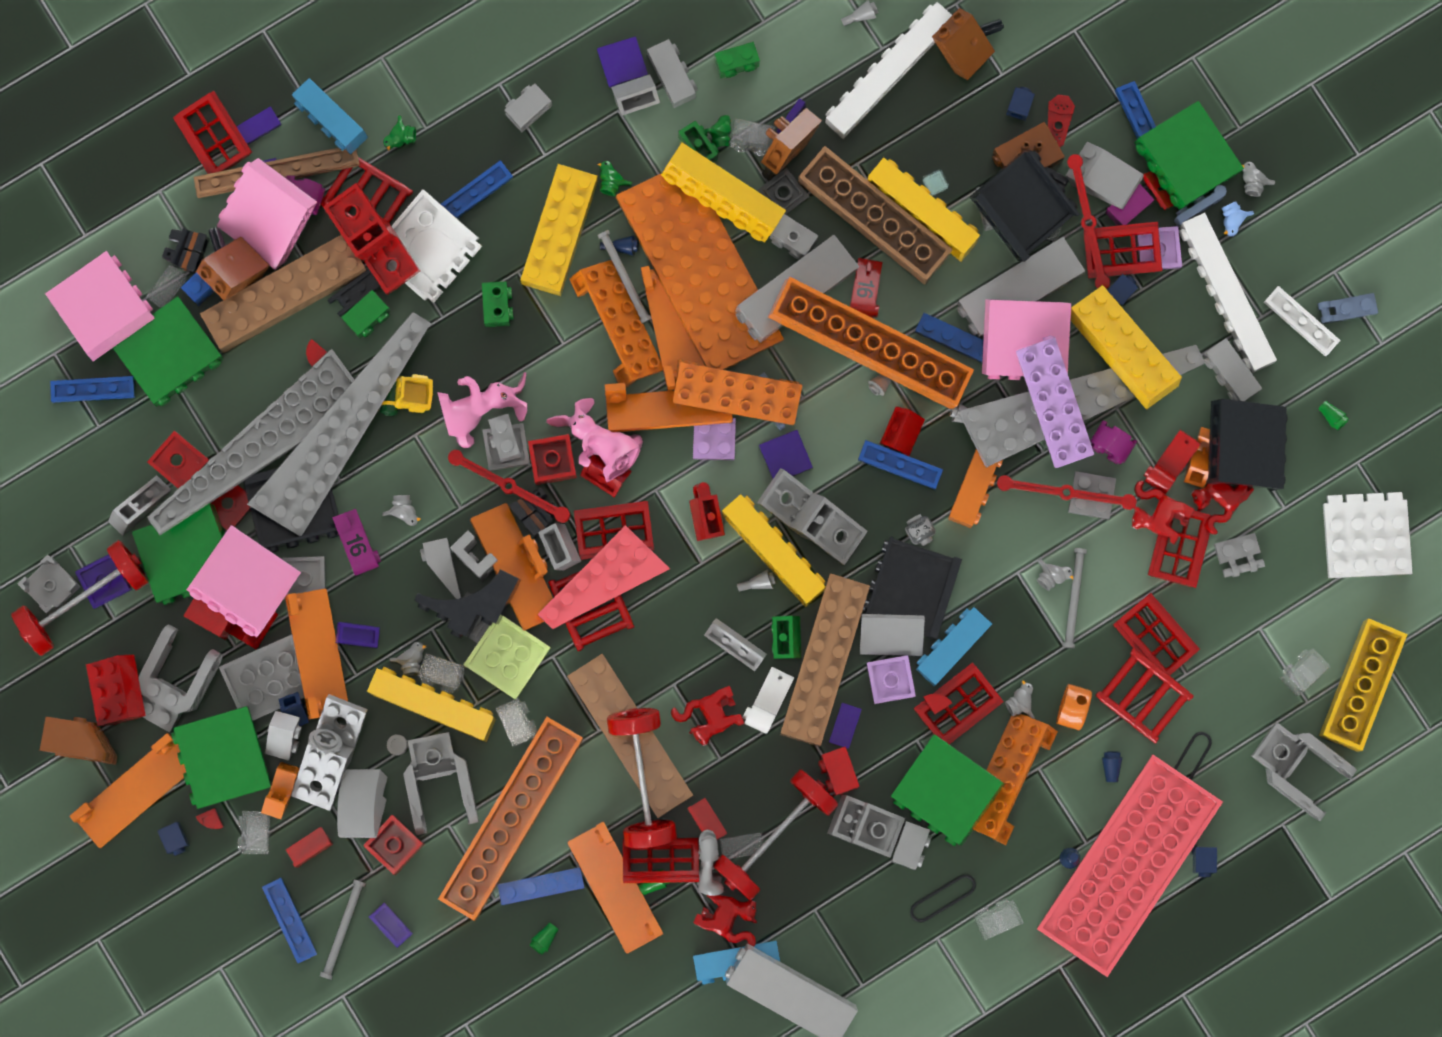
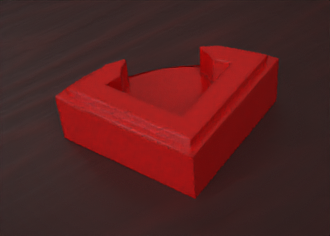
M311 339L307 345L306 356L308 362L313 367L327 352Z
M929 694L923 697L934 715L952 704L950 699L941 694Z
M216 808L196 816L198 822L207 828H224Z

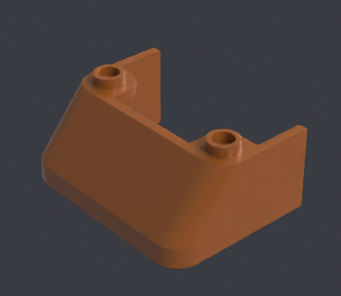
M52 717L45 718L40 751L55 753L56 756L115 765L118 757L102 728L97 727V723L86 721L87 719L74 717L73 721Z

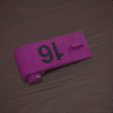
M353 509L332 517L355 576L378 568L381 558L378 551H373L357 510Z

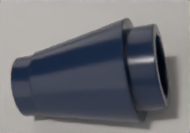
M1104 752L1102 762L1106 782H1119L1123 758L1121 757V752Z

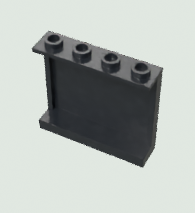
M1024 150L969 197L1015 258L1022 262L1029 259V253L1072 216L1080 215L1076 210L1078 208L1076 203L1066 197L1064 187L1054 181L1052 178L1054 176L1048 167L1042 165L1040 162L1042 160L1041 157L1034 150Z
M1229 399L1211 401L1208 484H1235L1269 488L1270 491L1284 489L1286 481L1284 471L1286 463L1287 407Z
M277 469L256 473L243 481L248 502ZM332 488L302 536L295 534L250 507L259 544L272 553L279 551L280 547L287 546V549L298 547L301 542L307 541L308 544L320 541L319 538L327 536L328 539L339 536L332 518L339 515Z
M891 536L889 541H884L881 552L885 554L882 561L878 560L875 572H878L876 580L872 579L869 592H872L870 600H865L862 611L866 612V614L924 616V637L936 640L962 559L957 557L951 558L893 539L894 537Z

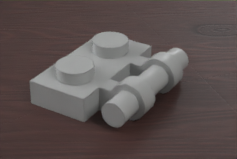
M1255 533L1214 544L1219 564L1228 562L1229 568L1222 570L1224 578L1229 576L1234 578L1240 576V573L1247 571L1252 573L1257 571L1258 568L1265 567L1263 559L1255 561L1253 555L1261 553ZM1246 557L1247 563L1237 566L1235 560Z

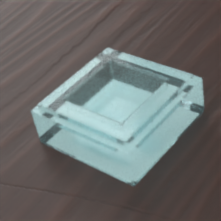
M941 168L922 177L926 188L931 192V196L950 187Z

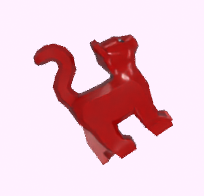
M1138 481L1134 487L1136 496L1145 500L1156 497L1158 505L1152 516L1144 509L1135 506L1133 508L1135 513L1132 517V527L1136 530L1147 528L1155 534L1169 537L1170 543L1176 544L1180 536L1170 527L1172 520L1176 518L1180 520L1182 526L1186 527L1195 509L1183 502L1175 501L1161 490L1154 488L1145 492L1142 490L1144 481Z
M1226 483L1207 484L1203 489L1193 490L1191 495L1198 507V512L1207 507L1212 498L1225 510L1223 515L1214 514L1208 517L1206 521L1208 532L1216 535L1218 531L1214 524L1216 522L1226 523L1230 520L1238 506L1248 499L1254 489L1243 485H1237L1233 488Z
M730 686L719 689L710 696L691 700L686 704L683 714H680L676 708L671 709L672 718L678 722L687 721L691 717L694 708L700 709L707 723L692 728L689 734H693L702 746L709 744V740L713 735L725 731L731 725H744L741 714L725 716L722 707L725 705L730 707L736 705L732 698L733 693Z
M707 895L718 907L714 915L710 914L709 909L703 907L702 914H697L693 923L707 931L716 932L732 943H738L746 939L748 944L754 947L756 939L751 932L742 931L734 935L731 931L737 915L745 921L757 923V920H755L757 912L756 902L753 900L740 902L733 897Z

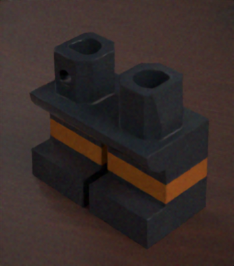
M185 228L182 231L172 229L169 241L178 244L175 250L166 247L162 258L178 269L195 274L203 260L202 256L205 254L210 239L207 234L192 232Z
M541 487L532 492V494L543 500L548 497ZM523 498L509 506L534 538L539 536V531L549 527L555 518L553 514Z

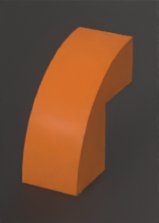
M1201 427L1196 438L1201 444L1189 460L1184 482L1204 488L1208 479L1210 429Z
M280 762L261 813L282 819L291 798L299 767Z

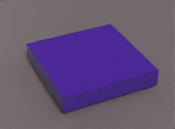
M636 36L597 48L609 88L648 75Z
M798 430L759 445L772 479L780 468L792 476L813 469Z
M108 554L75 571L84 591H86L115 571L117 567ZM120 574L89 595L88 599L93 609H96L132 589L127 580Z

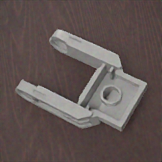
M168 624L160 633L138 678L146 714L143 718L171 733L183 713L197 710L222 661L223 654L214 649L207 653L187 693L169 682L157 678L173 647L171 644L178 631L177 628Z
M1275 722L1251 757L1266 767L1267 782L1270 786L1311 817L1321 821L1327 812L1314 805V801L1287 782L1286 778L1293 773L1307 753V749L1348 779L1354 776L1357 769L1312 734L1301 733L1293 735L1279 723Z
M450 732L408 740L412 762L403 775L416 835L427 834L417 780L423 781L447 776L454 772H457L468 825L479 823L467 760L453 752Z

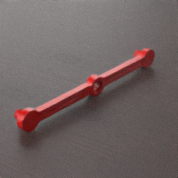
M1073 154L1068 158L1067 164L1073 169L1083 212L1081 225L1087 230L1097 274L1095 286L1098 289L1103 285L1108 289L1111 281L1105 275L1095 232L1097 220L1091 215L1081 171L1083 159L1080 155ZM1087 219L1092 220L1091 226L1086 224Z
M453 450L448 454L450 464L453 466L461 465L497 484L505 494L513 493L553 514L560 523H565L570 519V512L566 507L558 508L520 488L512 478L504 479L464 458L459 450ZM507 484H512L510 489H506Z
M1007 475L999 477L997 481V486L1001 491L1018 489L1060 496L1065 501L1072 498L1121 505L1126 510L1133 509L1137 503L1136 498L1131 494L1120 497L1074 490L1071 485L1054 487L1012 480ZM1066 489L1070 491L1068 496L1063 494V491Z

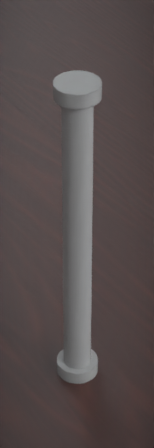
M606 230L597 236L599 239H602L643 324L652 318L647 314L609 237V230Z
M1082 548L1074 549V553H1076L1074 579L1072 582L1065 642L1062 644L1064 648L1075 649L1073 641L1084 554H1087V550Z
M355 879L353 881L354 887L324 971L320 973L321 977L332 980L333 976L331 974L362 887L366 885V883Z

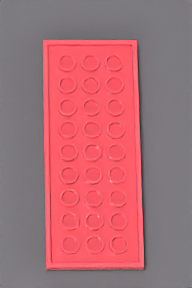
M1152 755L1037 927V930L1108 977L1223 801L1155 755Z

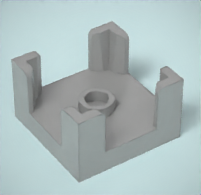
M467 531L450 549L483 581L494 571L492 566L498 560L489 553L478 564L479 559L472 552L468 554L477 544V541Z
M47 554L40 561L42 565L29 578L24 577L17 584L40 605L39 607L46 614L51 615L81 586L53 557Z

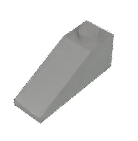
M156 475L112 511L108 522L122 536L125 535L171 489Z
M443 538L422 543L424 548L420 549L422 561H427L428 566L456 599H460L461 593L449 540Z

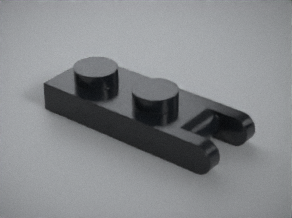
M368 269L327 301L329 304H332L337 300L341 304L343 309L337 314L339 317H342L371 290L375 292L381 286Z

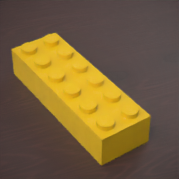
M684 143L680 144L661 174L668 183L677 185L686 195L697 198L703 206L712 208L720 217L729 219L737 228L746 230L754 239L764 243L786 212L784 208Z
M883 158L869 174L867 180L951 247V255L960 262L964 260L977 244L980 237L978 229L972 224L967 225L963 222L962 216L956 211L951 212L948 210L945 202L939 198L935 199L930 195L931 192L925 186L917 185L914 182L915 179L909 173L901 172L893 160Z
M558 164L521 276L522 285L557 296L562 295L598 183L597 175Z
M1103 285L1071 307L1070 321L1146 410L1179 387L1182 376Z
M740 494L722 510V517L806 608L825 590V580L819 573L814 574L810 570L811 565L804 557L800 559L796 555L797 549L790 542L787 544L782 539L783 534L775 526L772 528L768 524L769 519L762 511L758 513L754 509V502L748 496L743 497Z
M1369 618L1363 621L1320 731V737L1356 752L1363 751L1408 634Z
M383 667L382 670L376 669L367 690L369 694L487 742L496 721L495 717L492 716V711L482 707L479 710L474 709L472 703L463 699L457 702L454 700L455 697L444 691L438 694L435 692L434 687L427 684L416 685L414 679L402 675V678L397 677L395 671Z

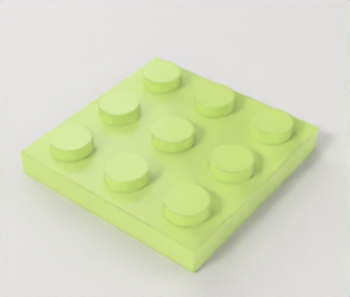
M503 616L499 625L493 623L492 626H489L464 663V666L516 700L551 647Z

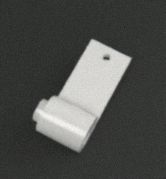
M771 667L752 708L747 707L742 717L746 719L744 724L767 734L794 677Z

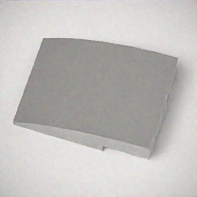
M380 769L345 770L340 784L337 810V828L340 838H377L386 804L383 793L388 778Z
M842 794L827 834L891 857L905 818Z

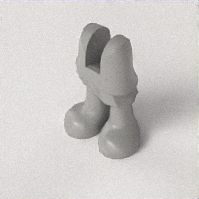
M704 830L699 837L700 847L698 854H700L701 865L699 882H697L698 890L709 896L720 895L724 892L721 876L717 872H712L714 861L719 859L717 839L713 831Z

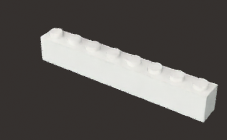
M938 2L934 6L930 4L922 13L924 16L920 20H914L909 26L910 31L906 35L902 33L896 39V45L892 49L888 48L881 57L883 59L878 64L875 62L867 70V76L864 79L860 77L853 85L855 88L850 93L847 91L840 98L839 101L841 103L836 108L832 106L827 111L825 123L842 139L852 131L935 44L932 36L952 16Z
M1203 213L1183 222L1180 226L1181 230H1179L1180 236L1183 241H1187L1190 247L1188 252L1191 258L1195 259L1198 264L1197 270L1200 277L1205 278L1208 284L1206 289L1209 295L1214 297L1216 310L1219 315H1223L1225 319L1224 326L1227 332L1232 334L1234 347L1243 356L1242 361L1251 373L1274 364L1277 359L1206 214Z

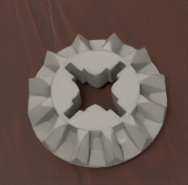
M316 729L310 733L308 743L311 744V749H317V753L323 752L325 755L328 753L334 755L336 751H340L342 739L331 730Z

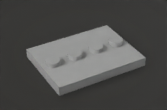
M292 635L219 667L236 707L241 708L248 705L252 720L280 709L279 698L299 692L301 699L304 698Z

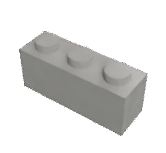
M668 39L647 49V55L673 108L695 99V91H698L693 79L689 80L687 73H689L684 61L680 62L678 58L680 53L676 44H671Z
M1227 338L1203 355L1206 366L1209 369H1213L1217 374L1215 376L1221 386L1227 388L1229 391L1228 396L1231 400L1245 402L1262 389Z

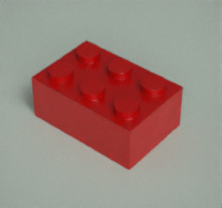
M134 654L117 655L86 664L97 726L116 725L146 716Z

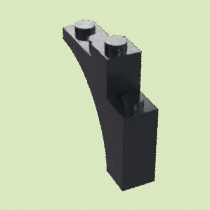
M500 569L496 577L487 586L467 597L440 600L417 593L414 601L419 603L417 607L426 612H429L430 609L437 612L436 617L446 622L448 619H451L447 627L452 629V635L460 639L463 636L469 638L479 616H482V622L490 626L493 623L499 625L521 579Z

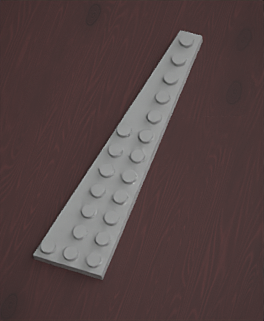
M412 312L247 505L295 534L302 536L431 323Z
M1197 345L1163 354L1180 375L1205 364ZM1111 368L1070 380L1083 422L1135 397ZM1029 391L958 412L986 468L1045 440Z
M333 349L326 353L306 374H303L294 385L289 387L282 396L268 406L264 412L257 416L222 448L214 458L210 459L201 470L197 471L189 481L176 490L171 497L148 516V520L159 535H162L299 445L314 425L354 381V378Z

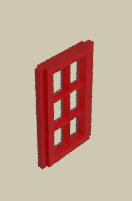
M215 91L208 93L173 117L207 174L228 170L253 153ZM208 103L217 116L209 123H207L199 110ZM195 112L204 124L197 131H194L187 119L188 116ZM218 121L221 122L228 134L220 141L210 128ZM206 129L215 144L207 149L197 136ZM229 139L232 140L239 153L231 158L228 157L221 145ZM217 147L226 160L219 166L215 165L209 155V152Z
M1158 222L1095 228L1097 239L1109 238L1110 249L1100 250V254L1111 255V265L1103 266L1106 276L1163 271ZM1084 229L1088 278H1097L1087 230ZM1152 234L1153 245L1136 247L1135 235ZM1114 237H1131V247L1114 249ZM1153 249V261L1137 262L1136 251ZM1132 251L1133 263L1116 264L1115 253Z
M648 501L574 510L580 559H593L607 544L606 534L619 532L626 525L625 515L642 513L643 525L628 526L630 530L644 529L645 540L641 541L653 551L654 544ZM621 516V528L605 529L604 518ZM599 519L600 530L584 532L582 521ZM601 534L602 546L586 548L584 536Z
M1194 510L1190 518L1201 520L1198 535L1186 534L1188 524L1186 527H1183L1182 532L1176 531L1181 537L1177 553L1166 551L1169 537L1158 534L1148 576L1196 588L1210 532L1206 528V521L1212 515ZM1185 538L1196 541L1192 557L1181 555ZM1164 555L1175 557L1172 574L1161 571ZM1180 559L1191 562L1187 578L1176 575Z
M1149 593L1113 624L1132 648L1142 653L1169 676L1200 650L1152 593ZM1146 606L1158 618L1150 626L1139 615V612ZM1134 616L1146 628L1138 636L1127 624ZM1160 622L1172 634L1165 642L1152 630ZM1148 632L1160 644L1153 652L1141 640ZM1174 639L1186 650L1179 658L1167 647ZM1163 648L1174 660L1167 668L1155 657Z
M973 662L933 693L948 697L955 690H958L964 698L951 709L949 706L946 707L945 710L947 712L934 722L927 714L931 709L925 700L914 708L933 735H937L948 744H951L1004 702ZM974 676L980 683V686L967 695L961 686ZM984 689L991 698L977 708L971 698ZM967 702L974 711L960 721L953 712ZM950 715L956 725L943 734L936 725Z
M676 838L671 843L650 848H629L625 845L623 839V883L699 882V838ZM691 849V857L674 858V850ZM630 850H647L648 858L630 859ZM652 850H670V858H652ZM691 862L692 871H674V863ZM630 863H648V871L630 872ZM652 863H670V871H652Z

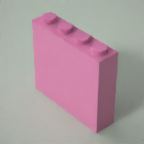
M257 158L253 162H247L243 167V175L236 181L234 185L236 189L226 201L228 203L227 207L219 214L220 220L217 227L234 240L242 237L269 266L276 270L286 263L317 201Z
M107 251L45 293L92 361H95L155 319L151 314L153 310L147 300H141L140 296L143 294L136 285L132 287L129 283L132 281V278L126 270H120L119 267L122 265L115 255L111 257Z
M985 299L982 374L988 375V379H1000L1001 375L1008 376L1009 380H1020L1021 376L1024 375L1016 351L1044 341L1043 338L1050 335L1056 338L1068 374L1071 303Z
M231 525L186 590L190 592L193 598L204 601L212 611L223 614L230 623L238 624L246 634L257 637L301 572Z

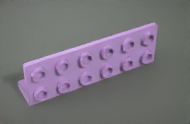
M1050 335L1044 337V341L1017 350L1016 354L1055 468H1059L1092 456L1094 452L1056 338Z

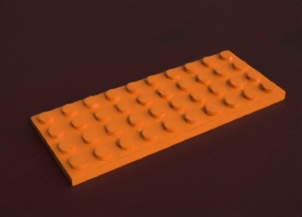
M661 174L616 195L621 209L706 367L726 370L784 341L780 330H777L760 343L757 339L754 340L750 336L749 328L746 324H742L735 315L736 307L757 292L758 289L715 210L703 206L697 198L686 195L680 187L668 183Z

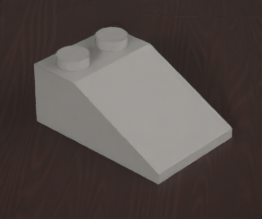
M1087 142L1079 154L1083 159L1081 171L1086 193L1123 210L1144 175L1108 151ZM1070 168L1066 177L1070 184L1077 188L1073 169Z

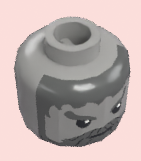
M919 514L906 522L908 525L905 527V531L913 544L921 543L922 546H925L933 541L932 536L935 535L936 529L927 516Z

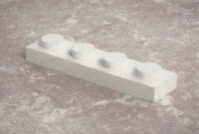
M1279 286L1264 301L1270 309L1325 357L1341 341Z

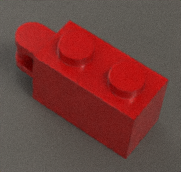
M706 482L696 484L693 487L694 499L689 500L697 541L724 536L717 494L711 495L710 487Z

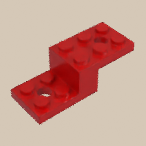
M358 183L353 184L323 206L354 255L364 260L385 294L389 295L421 272L390 223L379 216ZM350 207H355L356 215L349 218L347 210ZM395 260L397 268L394 271H389L388 263Z
M174 430L147 463L179 489L197 471L201 470L209 459ZM174 455H181L183 458L182 463L178 466H174L171 462ZM239 485L210 503L215 505L221 525L226 530L231 525L236 527L250 511V507L247 505L246 492ZM226 498L233 500V506L230 509H224L222 506V502Z

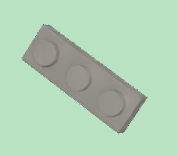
M717 618L712 622L704 635L753 671L757 670L767 655Z

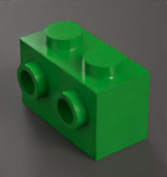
M754 41L714 54L720 79L724 77L731 78L736 76L737 73L744 71H754L760 64Z
M694 121L678 131V138L681 143L689 146L713 163L717 161V153L719 151L713 142L710 143L706 137L708 134L702 125L699 126Z
M507 281L482 283L485 327L510 326V320H514L513 307H509V299H512V287H508Z
M371 290L341 318L361 339L363 336L365 338L374 331L373 327L377 323L381 324L386 321L390 316L388 313L391 311L378 295Z
M800 616L772 617V652L774 659L801 658Z

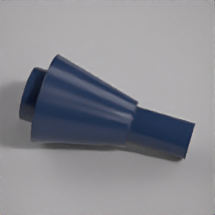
M634 235L612 242L616 251L634 256L635 252L639 250L638 239H635ZM600 242V250H606L603 242Z
M1066 848L1061 852L1060 862L1065 868L1073 869L1079 865L1081 857L1076 849Z

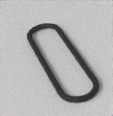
M1205 732L1194 734L1174 767L1177 770L1197 736H1206L1209 744L1190 775V780H1192L1212 745L1211 737Z
M966 874L957 877L914 903L910 909L911 917L917 922L929 920L973 893L976 888L975 879ZM962 878H969L972 881L973 887L966 894L924 919H918L914 916V908Z

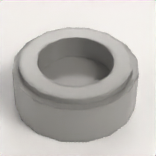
M393 735L387 741V749L391 754L400 756L407 751L408 742L401 735Z

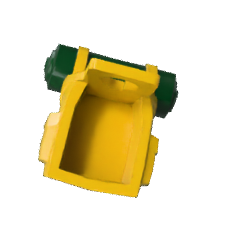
M400 373L381 405V413L386 416H394L398 414V409H408L409 412L424 413L430 410L433 396V380L428 379V376L413 374L411 377H403Z

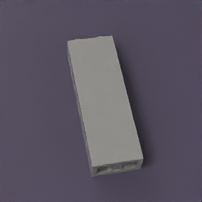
M832 235L740 303L735 309V315L742 324L745 323L749 328L750 336L761 343L784 326L768 318V315L787 278L792 277L826 295L858 270L859 265L837 237Z
M1062 237L1030 256L1025 262L1017 264L960 299L957 303L959 306L957 311L962 318L966 317L969 322L968 328L970 332L981 338L984 336L985 299L1041 301L1081 277L1085 273V269L1065 238Z
M748 943L745 948L741 947L735 957L737 959L734 966L730 965L725 973L728 986L818 1037H843L858 1012L856 1004Z

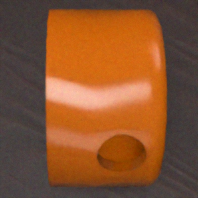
M1068 684L1062 697L1056 724L1081 730L1090 707L1092 691Z

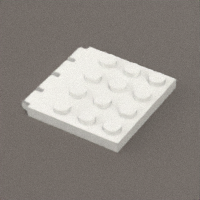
M422 190L392 225V228L421 270V272L405 282V284L423 300L426 301L429 298L433 303L443 293L438 286L441 284L444 288H447L457 277L452 270L455 269L460 273L470 260L465 255L468 253L471 257H474L482 247L477 242L479 237L425 190ZM395 260L388 263L389 270L394 271L397 268Z
M1402 492L1387 493L1386 501H1384L1383 493L1366 494L1365 502L1363 494L1345 495V502H1343L1342 495L1327 496V503L1323 504L1328 578L1412 574L1407 500H1403Z

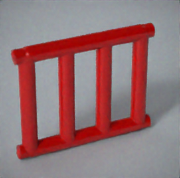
M358 157L359 167L365 170L358 181L362 190L372 175L383 181L370 200L374 208H376L389 186L400 192L383 218L390 223L406 197L412 195L413 190ZM353 167L341 170L322 199V206L333 200ZM350 207L347 210V215L349 218L354 217L353 215L348 213L352 207Z
M579 572L558 581L550 580L548 583L553 596L555 597L560 592V589L565 587ZM621 595L615 597L614 602L565 623L577 651L583 650L585 645L620 630L634 628ZM614 610H619L622 621L580 638L577 626Z
M1133 648L1130 658L1102 692H1097L1095 696L1156 744L1159 734L1187 700L1193 699L1194 695L1142 653ZM1138 661L1147 670L1118 705L1109 696ZM1155 674L1163 681V684L1138 715L1133 717L1125 709ZM1171 687L1180 696L1151 731L1142 722Z

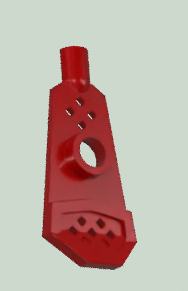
M1060 94L1048 103V128L1059 147L1064 145L1075 108L1069 96ZM1060 122L1062 128L1056 129L1055 123Z

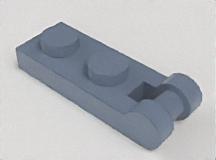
M1218 185L1207 198L1201 196L1193 202L1195 205L1188 209L1186 206L1176 213L1178 216L1174 220L1178 228L1183 222L1196 217L1221 201L1226 195V188Z
M1374 293L1317 304L1318 309L1322 313V324L1378 314ZM1334 308L1335 315H1330L1329 309Z

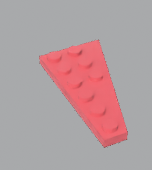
M625 525L538 613V616L549 627L555 629L579 615L670 570V568Z

